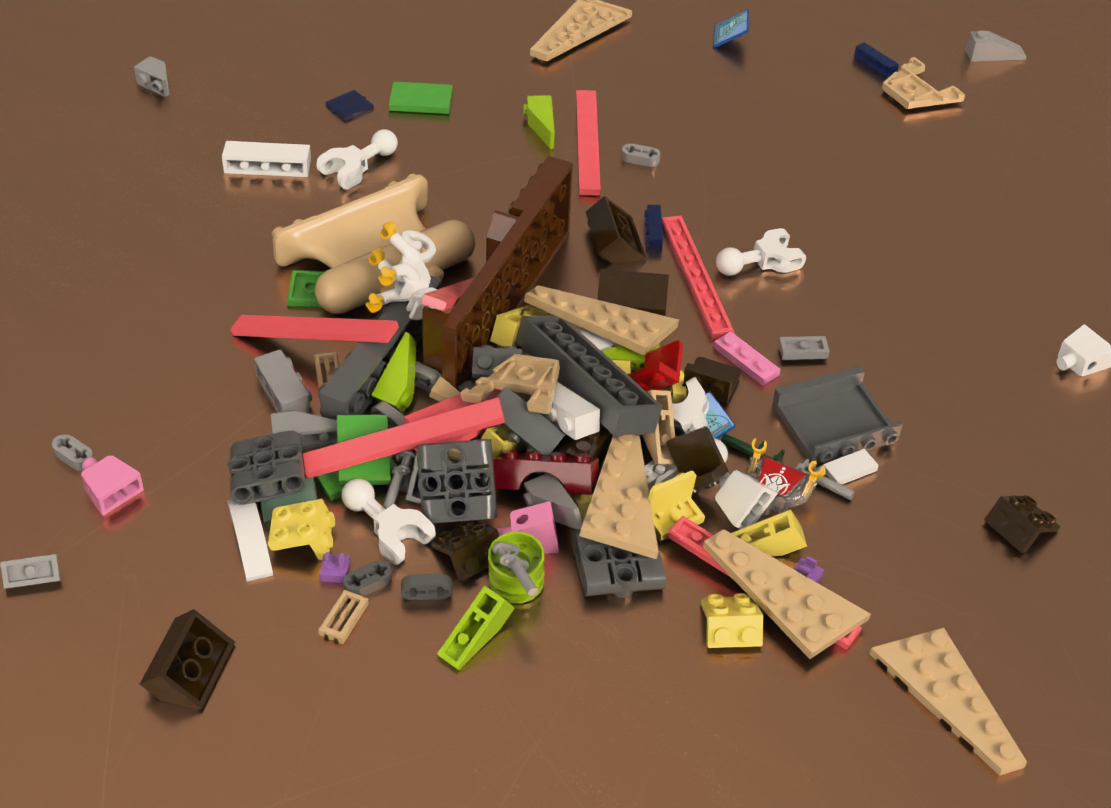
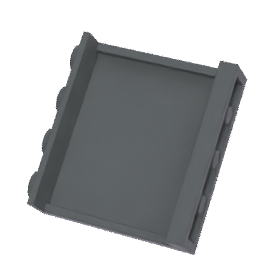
M861 366L775 388L772 406L805 456L810 460V463L814 460L817 464L825 463L862 449L869 451L873 448L887 444L890 445L899 441L903 424L901 422L892 424L862 383L865 372Z

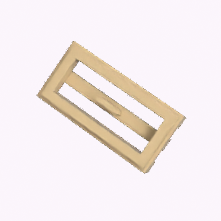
M337 352L314 355L319 391L322 385L327 384L332 378L329 359L333 358L335 369L340 367ZM324 359L327 383H323L319 360Z
M344 590L319 627V635L322 637L328 635V639L334 641L336 638L338 643L344 644L369 605L368 598ZM348 599H351L346 609H344L342 614L340 615L339 620L337 621L333 629H331L330 626L342 610L343 606L345 605Z

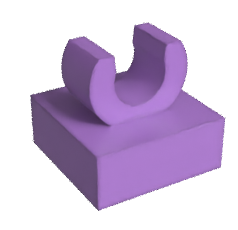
M326 552L323 555L320 581L343 583L345 575L349 573L350 556H345L343 553L332 555L330 552Z
M809 556L806 557V560L800 558L793 568L816 583L820 581L824 573V569L817 566V560Z

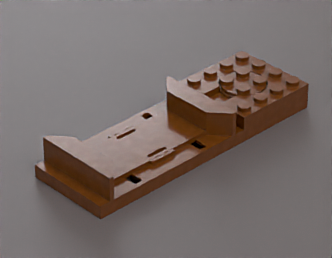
M548 156L543 163L539 164L535 175L529 178L527 186L520 190L516 201L511 202L509 214L498 210L494 211L486 237V263L449 314L426 306L422 308L424 365L437 370L442 375V378L456 389L472 376L474 347L493 345L490 339L497 315L519 307L525 298V294L530 291L568 235L570 228L573 163Z

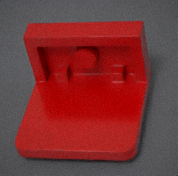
M676 340L648 352L645 356L644 368L632 372L628 376L645 391L661 390L679 383L683 343Z

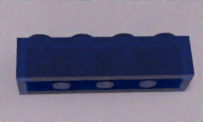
M865 42L856 46L854 56L887 78L894 72H898L899 64Z
M647 205V210H644V218H646L644 223L645 235H647L646 244H648V250H662L661 205Z

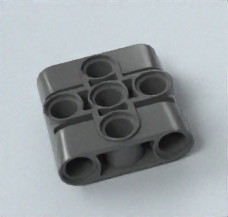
M293 430L238 441L231 446L230 460L227 466L230 472V497L234 503L246 505L297 494L304 489L305 467L302 436L300 433Z
M491 439L416 445L422 514L431 523L482 520L497 517ZM454 448L460 451L461 460L459 462H452L448 458V451ZM489 464V466L468 467L470 465ZM443 468V470L423 471L422 469ZM481 472L486 473L490 479L489 484L485 486L479 485L476 482V475ZM456 474L463 478L464 483L462 487L455 488L451 485L450 477ZM426 477H433L437 480L438 485L436 489L430 490L425 486L424 481ZM488 491H491V493H484V494H471V493H478V492H488ZM445 495V497L425 498V496ZM457 500L462 501L466 506V511L461 514L456 513L452 508V503Z
M573 530V548L585 596L614 594L619 598H628L633 592L665 589L666 576L660 552H658L657 559H653L579 536L581 530Z

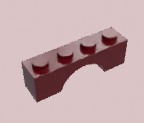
M503 450L501 454L493 458L495 488L519 490L524 486L525 482H528L533 472L543 471L556 476L564 485L567 493L593 494L599 478V458H592L590 454L586 453L575 454L574 457L566 456L563 452L541 455L540 451H528L526 454H519L517 450Z

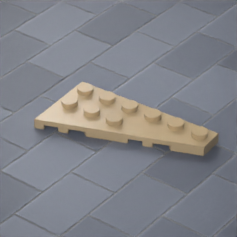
M577 0L530 49V56L539 60L549 61L631 18L632 10L600 0Z
M539 285L525 294L524 302L644 356L678 328L679 319Z
M628 434L621 437L613 435L579 536L657 559L659 551L651 503L648 500L649 490L639 435Z
M724 529L703 543V548L809 659L867 622L871 616L869 612Z
M945 628L871 648L869 655L875 660L879 659L888 667L887 671L894 678L896 676L899 677L908 686V691L939 720L944 719L952 727L951 731L958 738L962 736L973 746V752L999 776L1025 768L1027 763L1025 757Z

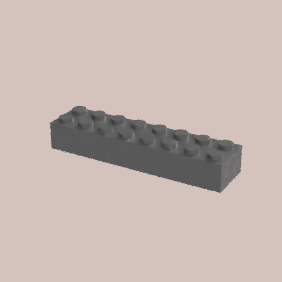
M430 275L429 288L441 289L442 280ZM409 301L391 302L388 307L383 309L378 320L397 321L399 326L388 343L358 342L355 349L346 355L343 364L334 370L332 378L328 383L322 385L318 395L322 417L337 420V415H364L375 401L371 394L404 333H410L417 343L423 336L422 319L413 320L409 318L411 311L406 310Z
M555 315L522 316L516 342L530 356L559 360L560 370L557 381L599 408L600 423L609 430L610 434L621 437L628 434L643 435L644 433H655L663 406L570 322Z

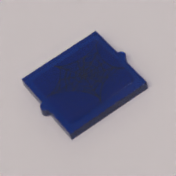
M356 90L326 101V106L333 111V114H337L344 121L374 108V105L366 99V96H362Z

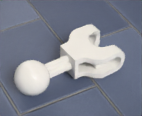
M381 129L374 133L371 144L362 150L354 145L347 148H332L319 156L316 164L317 170L324 175L338 172V185L348 190L362 181L363 172L368 170L367 159L376 154L388 156L396 150L398 145L397 137L392 131Z
M779 228L767 231L761 240L755 242L753 251L741 253L733 247L722 249L716 257V266L722 274L727 276L738 274L745 264L757 262L762 270L772 269L777 272L788 273L802 268L806 261V255L800 248H787L790 235L785 229Z
M695 377L686 381L689 391L687 398L683 402L672 403L674 429H680L684 433L708 425L705 416L709 409V401L702 386ZM714 438L726 463L728 458L727 448L722 441Z
M353 479L343 487L342 501L345 506L352 511H365L374 519V533L379 537V552L393 565H398L405 560V546L401 542L402 540L410 538L422 544H427L436 537L434 525L420 511L400 509L395 504H392L387 509L381 506L374 499L375 492L368 481Z

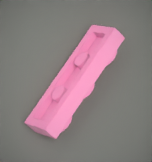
M731 331L714 341L713 348L762 386L780 376L781 369Z

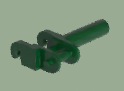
M728 434L722 436L721 441L724 444L753 456L752 445ZM763 441L757 449H762L764 447L765 441ZM782 449L773 458L762 454L761 457H766L780 463L784 457L785 450ZM759 459L758 465L763 466L764 461Z

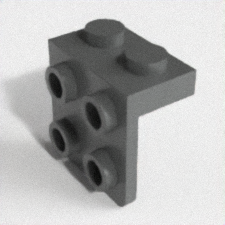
M489 345L474 347L472 378H488L493 374L495 367L512 355H522V349H517L513 346L493 348Z

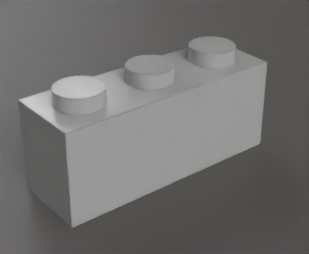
M281 349L254 358L256 376L278 413L291 411L311 412V392L308 387L304 388L299 372L295 373L291 359L289 357L286 358Z

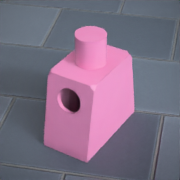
M107 456L99 462L91 457L86 459L82 465L84 471L81 473L84 489L103 516L144 491L141 474L114 456Z
M551 501L512 511L510 513L511 526L497 528L499 536L508 532L531 534L541 542L544 554L559 553L558 535Z

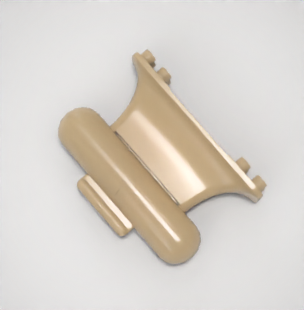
M410 174L405 180L400 182L392 181L385 189L320 215L312 216L305 220L297 219L292 225L284 228L277 227L272 232L274 260L279 266H288L302 259L311 258L321 261L331 268L318 277L315 286V296L319 305L332 314L347 313L370 302V294L375 293L378 295L395 288V281L388 286H383L377 278L379 275H382L378 264L374 266L368 262V258L372 255L371 251L375 248H380L384 251L385 258L383 260H387L392 266L398 265L402 259V253L390 242V238L383 239L380 237V231L384 229L383 224L388 221L395 224L396 233L400 236L402 232L412 230L426 235L433 241L436 253L431 261L425 263L429 275L439 279L444 277V270L458 265L471 257L476 243L471 228L459 220H447L428 229L423 226L417 212L421 211L427 204V180L422 175ZM422 246L419 252H420V253H423V252H425L426 250H425V248Z

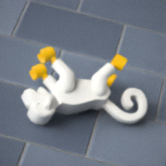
M388 221L383 224L384 229L380 231V237L383 239L390 238V242L402 253V259L398 265L392 266L387 260H383L385 258L384 251L380 248H375L371 251L372 255L368 258V262L374 266L378 264L382 275H379L377 278L383 286H388L395 281V288L378 295L375 293L370 294V302H367L366 306L370 312L375 313L384 304L409 301L406 307L407 311H411L409 318L420 320L422 319V308L424 306L438 310L421 303L424 294L437 290L432 287L429 288L431 278L425 266V263L434 258L436 247L430 238L417 231L407 230L402 232L400 236L396 233L395 224ZM423 246L426 251L423 252V253H420L419 251H420L421 247Z

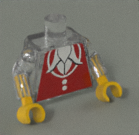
M757 438L752 441L753 457L750 456L745 474L778 493L762 515H768L771 510L783 513L789 508L806 503L817 484L815 482L816 479L822 478L825 475L824 465L819 472H813L817 462L815 460L809 464L811 474L808 478V473L766 456L760 459L761 455L767 450V443L765 441L764 447L757 449L755 448Z

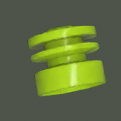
M508 532L500 535L492 542L488 550L489 585L492 591L509 603H525L533 600L541 593L544 586V548L541 542L533 535L525 532ZM508 542L518 546L519 553L516 556L529 563L526 572L538 589L536 595L529 596L513 570L499 562L501 556L495 554L492 550L496 543Z

